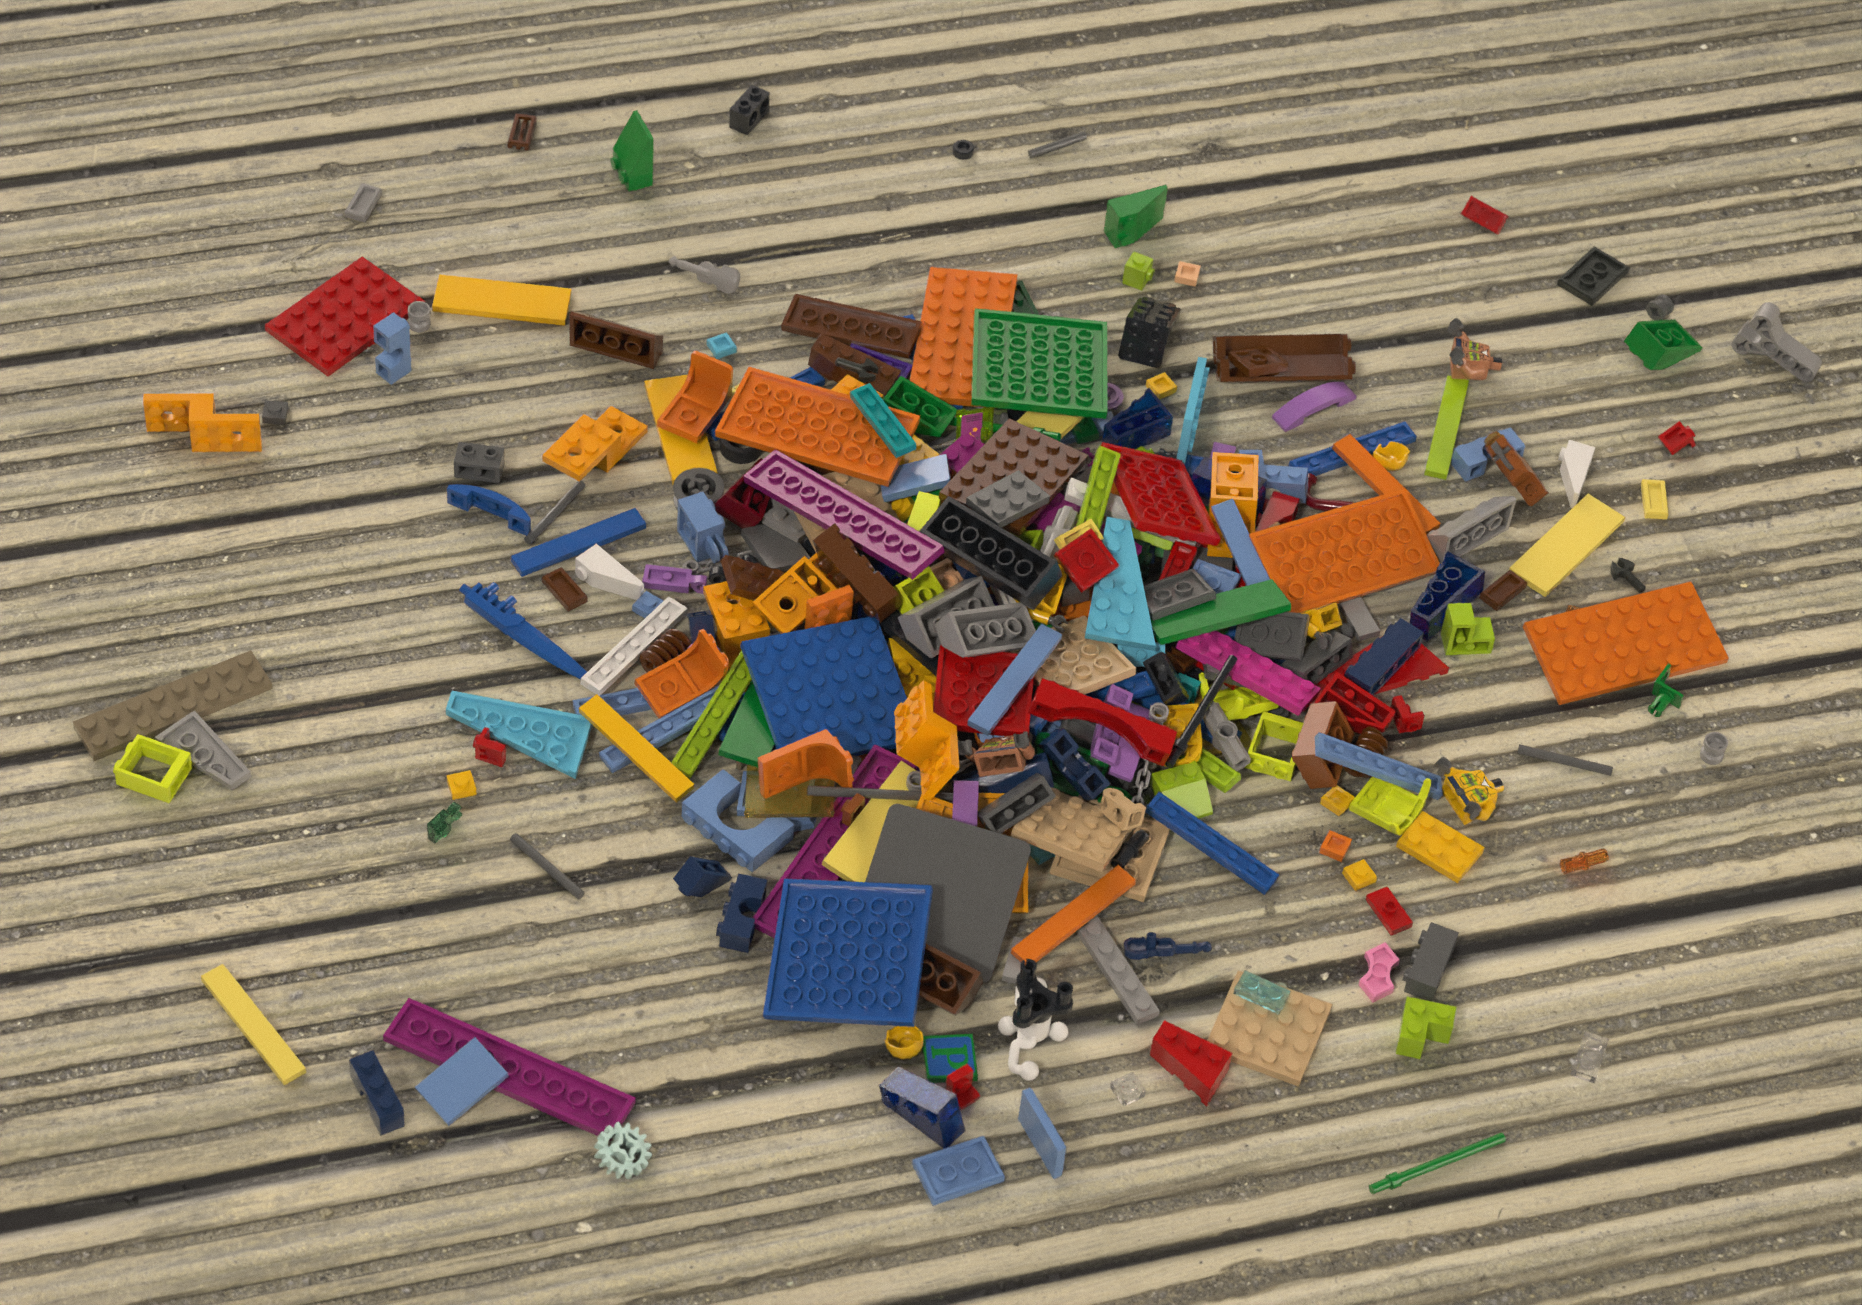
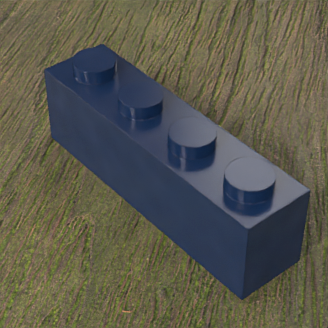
M1400 618L1395 624L1388 626L1381 638L1375 639L1371 649L1368 652L1364 651L1355 665H1350L1347 668L1344 677L1371 695H1374L1420 648L1424 632Z
M1046 752L1036 754L1032 759L1027 760L1024 771L979 777L978 769L952 776L953 789L954 781H979V793H1007L1035 773L1044 776L1051 788L1054 787V781Z

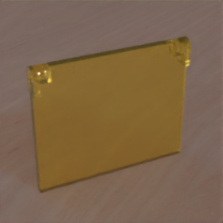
M747 765L745 818L834 817V797L807 795V786L834 787V781L826 778H815L764 798L760 793L758 768Z

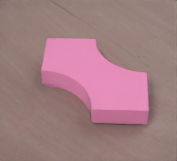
M1386 942L1366 951L1364 955L1369 971L1359 980L1358 985L1373 1003L1394 991L1390 972L1399 965L1400 959Z

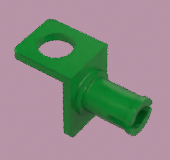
M1669 663L1654 682L1652 694L1657 697L1649 705L1648 711L1653 715L1656 710L1655 717H1660L1668 704L1678 709L1682 706L1684 695L1664 684L1671 671L1672 665Z

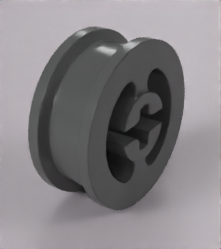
M692 468L679 474L673 484L674 506L678 511V500L687 497L685 495L686 492H688V496L704 492L706 497L715 503L724 493L722 478L716 472L706 468Z

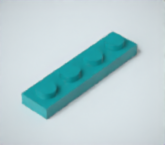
M870 383L850 391L851 400L896 458L916 450L915 441Z

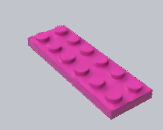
M1217 631L1179 640L1176 649L1218 670H1221L1229 655H1234L1238 660L1229 674L1232 680L1297 716L1303 713L1321 690L1311 681L1297 676L1291 670L1277 665L1271 659L1257 654L1249 647L1243 646L1232 640L1229 636Z

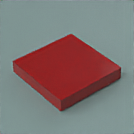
M1092 528L1053 555L1081 593L1120 566Z

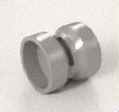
M423 301L411 303L408 306L410 329L418 333L427 331L431 326L430 306Z
M1710 732L1705 736L1700 750V757L1705 763L1717 765L1722 762L1724 752L1728 746L1726 736L1719 732Z

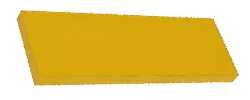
M439 274L432 311L565 326L571 299V288Z
M687 375L644 381V387L672 485L679 474L692 468H706L718 474L706 432L699 442L695 443L657 427V420L678 394Z

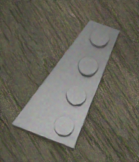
M195 710L154 737L156 741L190 752L192 766L230 790L235 789L252 777L250 770Z

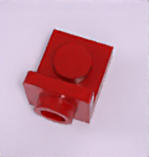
M1680 421L1658 436L1659 441L1671 455H1674L1688 444L1692 448L1696 446L1693 439L1695 437L1693 430L1689 426L1684 427Z
M1402 695L1393 697L1391 708L1396 711L1393 721L1398 732H1414L1421 729L1425 716L1423 711L1411 713L1410 706L1405 704Z
M484 727L481 734H477L473 741L475 759L503 767L506 762V745L490 740V730Z
M968 1064L947 1075L945 1094L960 1110L980 1099V1094L972 1086L974 1070Z

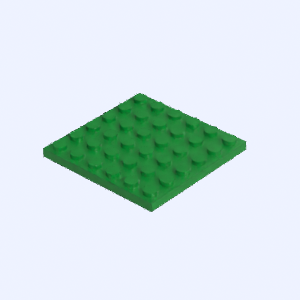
M975 308L973 319L971 405L1106 419L1108 413L1107 322Z

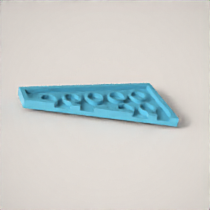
M1198 357L1177 453V459L1182 460L1184 465L1187 453L1192 452L1210 369V367H1205L1207 358Z
M1107 517L1102 543L1120 566L1094 584L1085 639L1155 651L1156 644L1131 523L1129 520Z
M457 691L451 692L446 706L447 716L479 732H482L483 728L487 727L490 730L491 738L576 779L592 728V724L584 716Z

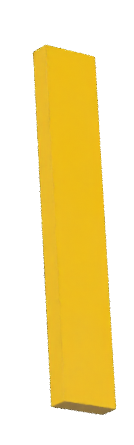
M598 694L579 707V713L676 803L695 789L692 781Z

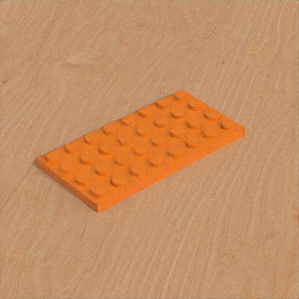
M930 267L921 315L922 328L917 337L910 376L912 383L950 405L972 406L974 309L1012 312L1017 286V274Z
M748 367L715 430V437L770 453L776 449L794 460L886 487L889 486L903 457L902 455L896 458L851 400L850 395L753 367ZM889 407L905 430L913 437L920 422V415Z
M1405 488L1249 534L1269 578L1273 579L1290 601L1291 611L1288 612L1300 613L1335 602L1337 604L1431 576L1442 570Z
M1691 581L1527 621L1523 625L1526 636L1559 705L1653 682L1668 663L1672 665L1669 677L1725 664L1729 659Z

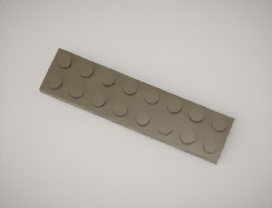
M250 650L73 721V727L93 761L126 749L128 743L133 742L137 734L151 739L194 710L201 718L272 690V682Z

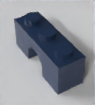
M1064 728L1055 729L1038 745L1044 753H1047L1049 759L1084 800H1093L1110 785L1095 765H1090L1082 758L1077 751L1079 748L1078 744Z
M738 873L736 883L731 882L728 897H731L730 902H725L722 912L724 921H719L716 930V936L720 937L719 947L749 953L755 934V919L742 914L746 912L756 913L767 895L766 879Z
M374 1050L349 1059L350 1077L360 1096H366L370 1108V1116L380 1136L405 1127L404 1109Z

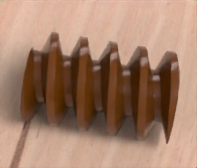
M669 629L666 634H663L659 640H656L653 645H650L640 654V663L643 669L649 672L685 652L691 645V642L678 629Z
M1365 727L1355 743L1356 746L1384 755L1385 750L1388 748L1387 740L1379 730L1373 727ZM1344 766V770L1353 777H1371Z

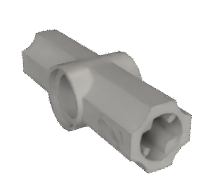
M1064 506L1058 510L1052 525H1048L1045 529L1043 546L1040 549L1042 553L1056 560L1053 555L1060 549L1054 542V539L1075 527L1078 512L1070 506Z
M1213 701L1203 717V721L1213 737L1212 744L1217 750L1222 752L1231 768L1236 771L1243 769L1250 763L1251 758L1237 736V726L1227 719L1219 703Z

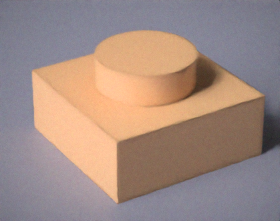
M1179 261L1174 282L1196 287L1201 266Z

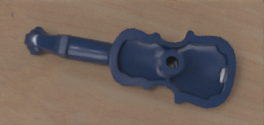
M1148 932L1146 939L1144 937H1131L1124 941V955L1133 960L1148 959L1153 956L1170 957L1174 954H1196L1200 951L1210 952L1212 950L1211 943L1206 941L1176 944L1173 939L1168 937L1156 938V933Z

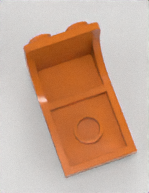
M693 351L687 378L678 394L657 420V427L698 443L732 397L733 367L707 354Z
M850 585L807 600L805 629L850 621L852 619L854 593Z
M704 629L698 631L696 641L685 652L636 678L634 684L659 719L719 686L728 672L729 660L726 654L720 652L716 647L714 637L710 633L707 634Z
M827 729L758 757L760 794L764 799H767L804 782L819 778L833 780L841 787L852 788V782H854L851 770L853 758L849 751H845L842 748L837 737H833Z

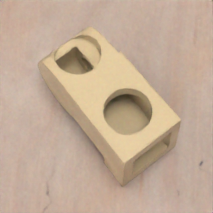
M1107 788L1103 791L1099 810L1120 829L1125 831L1142 826L1146 807L1141 803L1134 804L1117 789Z

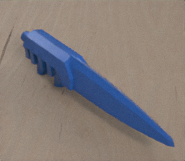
M492 582L484 589L481 583H477L473 588L466 584L460 587L459 591L465 595V605L503 634L510 636L531 652L580 680L587 673L582 666L558 645L528 623L524 617L516 613V609L512 607L517 603L514 596L510 595L505 601H499L498 596L495 594L499 590V586L495 582Z

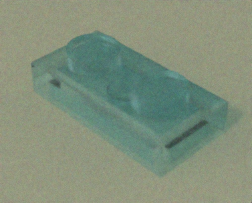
M1245 970L1235 986L1233 994L1276 1014H1280L1290 996V990Z

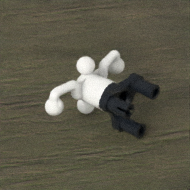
M1026 959V965L1024 960L1021 962L1020 973L1016 979L1014 1001L1016 1009L1013 1012V1017H1002L998 1023V1028L1006 1036L1018 1032L1017 1039L1013 1040L1010 1044L1008 1068L1012 1073L1020 1075L1024 1080L1032 1081L1039 1074L1038 1065L1033 1061H1025L1019 1065L1020 1048L1031 1049L1037 1042L1044 1040L1047 1036H1050L1052 1040L1057 1042L1066 1039L1068 1036L1067 1026L1062 1022L1051 1024L1052 1015H1066L1072 1011L1073 985L1067 981H1062L1057 985V993L1047 989L1046 982L1035 975L1036 962L1032 959Z

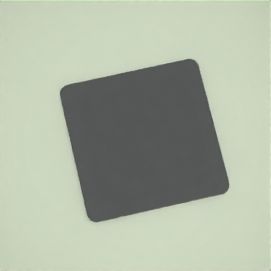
M894 804L888 809L865 882L932 885L933 893L926 944L981 972L983 983H987L991 979L1031 848L1026 841L902 804Z

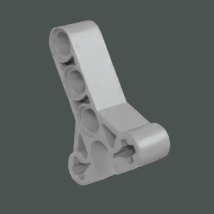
M1770 302L1762 304L1752 319L1740 328L1731 343L1733 350L1742 355L1747 353L1767 355L1801 381L1811 382L1822 365L1821 358L1785 332L1779 318L1780 310L1775 304Z

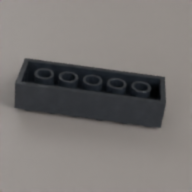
M950 496L946 498L920 530L924 535L943 545V556L974 575L982 576L984 581L1033 611L1063 575L1056 560Z

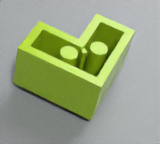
M1471 603L1448 604L1441 630L1445 655L1491 654L1495 636L1490 617H1474Z
M1406 997L1395 1054L1420 1059L1425 1039L1449 1044L1456 1007Z

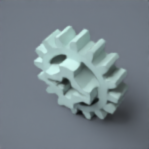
M617 1122L613 1128L608 1125L604 1132L600 1133L597 1138L599 1141L594 1145V1148L599 1150L595 1154V1158L602 1159L599 1167L606 1166L608 1168L606 1174L609 1175L613 1171L616 1172L617 1179L622 1174L625 1175L626 1179H630L633 1174L638 1176L642 1169L644 1170L649 1164L648 1160L652 1156V1153L648 1152L651 1143H644L647 1135L642 1134L640 1136L638 1134L639 1127L631 1130L630 1123H626L622 1128L621 1124ZM613 1138L612 1144L608 1146V1141ZM638 1155L637 1162L633 1164L634 1157Z

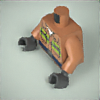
M1458 318L1453 319L1448 327V332L1453 336L1456 335L1453 340L1451 353L1449 354L1451 378L1485 380L1488 370L1500 371L1502 358L1491 357L1489 346L1471 341L1465 332L1460 331L1464 327L1463 323Z
M1027 731L1023 732V734L991 738L978 750L972 747L971 740L958 741V754L965 755L966 758L977 765L979 777L1024 771L1026 761L1032 759L1035 754L1034 748L1029 742Z

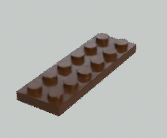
M800 294L794 295L781 324V331L812 338H818L822 333L848 346L853 343L876 352L907 359L911 355L922 328V321Z

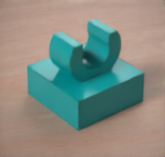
M1179 673V678L1189 695V699L1185 702L1188 704L1190 701L1194 703L1198 697L1201 681Z

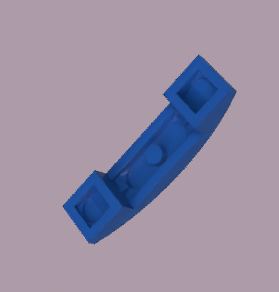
M456 484L447 487L448 504L467 512L471 506H475L508 520V529L525 536L531 531V518L511 499L497 492L477 486Z

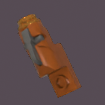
M1493 432L1485 438L1486 451L1529 506L1532 507L1549 493L1525 458L1517 453L1503 434Z

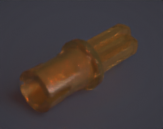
M1604 848L1588 853L1582 851L1579 855L1560 859V868L1564 874L1581 869L1589 870L1590 866L1608 861L1609 855Z

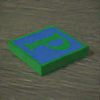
M973 1034L923 1036L922 1049L927 1084L946 1083L947 1075L966 1064L974 1070L972 1081H978Z

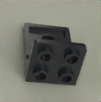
M1150 297L1138 298L1126 317L1118 353L1119 358L1159 368L1162 365L1170 332L1180 316L1181 308H1177L1175 304L1164 302L1163 304L1155 302Z

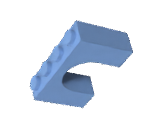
M722 769L682 802V818L688 825L698 829L706 839H710L717 844L722 852L728 853L736 859L740 866L746 867L753 873L793 840L794 824L778 811L772 813L758 826L748 830H736L723 824L719 819V815L739 799L741 783Z

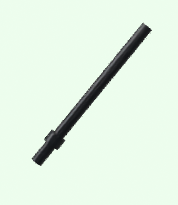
M1229 655L1179 739L1175 740L1171 754L1165 763L1168 768H1173L1180 755H1184L1189 740L1238 660L1234 655Z

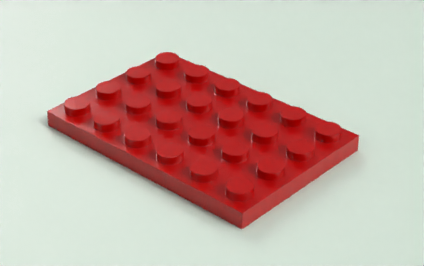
M362 256L265 324V331L329 377L375 343L373 330L375 324L393 312L400 318L408 320V306L415 301H425Z
M1105 442L1101 443L1100 446L1121 454L1114 477V484L1136 529L1142 532H1154L1161 536L1177 537L1183 541H1195L1202 545L1217 546L1221 538L1182 460Z

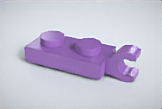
M646 564L642 582L646 589L689 593L691 588L697 593L704 594L703 586H707V576L692 575L691 569Z

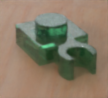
M453 802L447 810L442 809L427 823V837L430 841L436 844L442 837L444 838L450 833L451 824L457 821L463 814L459 811L462 809V806Z

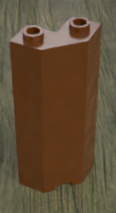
M1347 334L1213 336V363L1217 365L1216 379L1218 382L1353 379V374L1356 373V363L1352 361V357L1348 356V352L1351 351V339L1348 338ZM1268 345L1289 362L1288 371L1280 372L1277 375L1266 374L1260 375L1258 378H1249L1229 361L1228 353Z

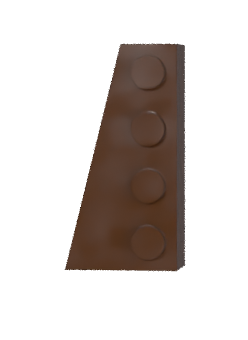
M822 333L811 347L808 365L829 381L834 380L836 383H839L847 374L857 380L859 379L858 373L835 365L838 357L858 364L865 363L866 358L872 360L879 368L878 374L866 371L867 373L875 374L876 378L875 381L865 382L864 384L870 383L884 397L901 374V370Z
M834 523L813 540L819 559L818 566L824 574L827 575L829 573L833 577V581L839 588L850 585L854 591L853 602H859L870 618L874 616L879 622H882L902 606L899 593L879 571L873 573L874 568L870 561L864 555L859 557L854 544L849 538L842 539L839 532L840 528Z

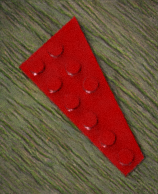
M1373 643L1353 655V658L1328 674L1323 680L1314 684L1321 688L1318 696L1336 672L1344 676L1347 668L1350 665H1355L1360 655L1364 651L1368 652ZM1421 643L1420 648L1375 694L1406 686L1408 682L1420 679V681L1427 680L1431 675L1440 674L1441 676L1448 674L1449 667Z

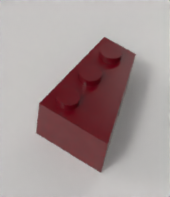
M762 458L746 470L714 503L715 511L742 529L753 527L763 519L770 499L766 494L745 483L743 477L762 461Z

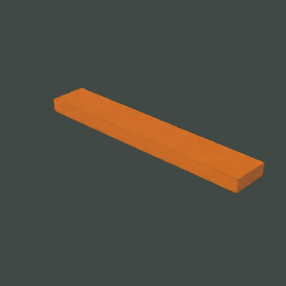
M1351 434L1333 444L1332 449L1379 496L1404 489ZM1405 488L1426 535L1432 530H1437L1441 523Z
M1117 865L1011 949V954L1020 962L1024 960L1025 965L1026 959H1032L1037 963L1135 885L1136 879Z

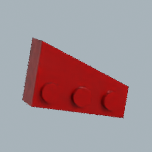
M1338 672L1334 674L1314 702L1336 701L1353 732L1359 734L1362 733L1365 727L1376 728L1383 734L1396 713L1394 709Z
M1164 1020L1153 1037L1150 1056L1172 1076L1175 1074L1184 1083V1087L1189 1091L1195 1092L1201 1098V1102L1207 1107L1229 1071L1232 1052Z

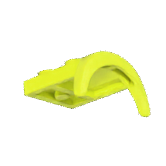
M1200 673V692L1203 699L1209 690V685L1204 677V673ZM1239 687L1235 690L1230 688L1219 690L1213 700L1215 703H1219L1229 721L1246 719L1254 714H1262L1263 711L1269 712V710L1277 709L1279 706L1244 687Z
M1371 777L1350 803L1349 811L1391 833L1401 836L1422 812L1429 795L1431 780L1429 778L1424 780L1417 796L1397 785Z

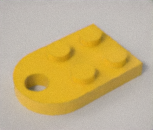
M1198 703L1167 705L1169 714L1163 725L1177 731L1175 740L1179 739L1199 707ZM1200 724L1188 742V748L1184 753L1185 758L1177 760L1174 767L1193 761L1197 763L1202 755Z

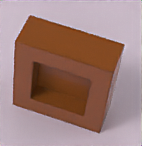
M856 793L851 800H846L841 809V812H843V824L850 827L864 809L865 797Z

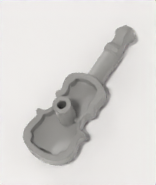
M675 256L669 259L671 267L677 266L680 269L695 273L700 282L716 285L717 291L731 294L738 289L740 273L736 268L728 267L727 265L718 268L716 264H712L709 261H704L698 266L684 260H678Z

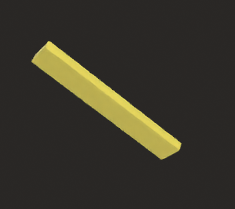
M223 964L201 976L203 984L283 1085L306 1073V1068Z

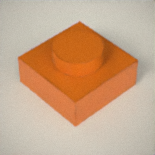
M1329 830L1319 853L1342 862L1351 846L1352 839Z

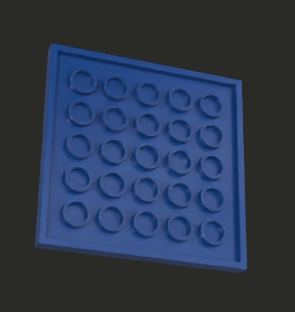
M874 616L872 618H860L741 642L740 647L776 749L825 729L833 737H837L842 748L845 751H849L852 757L868 754L874 744L886 750L896 748L894 711L897 705L901 702L903 703L907 697L880 624Z
M784 879L763 1010L764 1019L914 1027L932 901V885Z

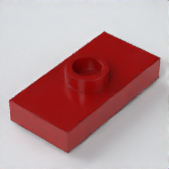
M1470 196L1461 212V215L1499 235L1509 217L1473 196Z
M1388 886L1366 895L1365 900L1391 936L1412 928V920Z

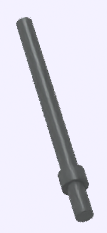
M807 786L808 796L853 798L858 793L865 798L919 801L922 791ZM938 792L934 796L947 802H953V793Z

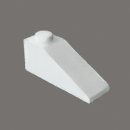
M1569 440L1566 448L1562 447L1558 460L1562 461L1560 473L1570 508H1573L1578 502L1595 447Z
M597 544L575 558V573L577 577L588 583L591 587L638 600L644 594V583Z

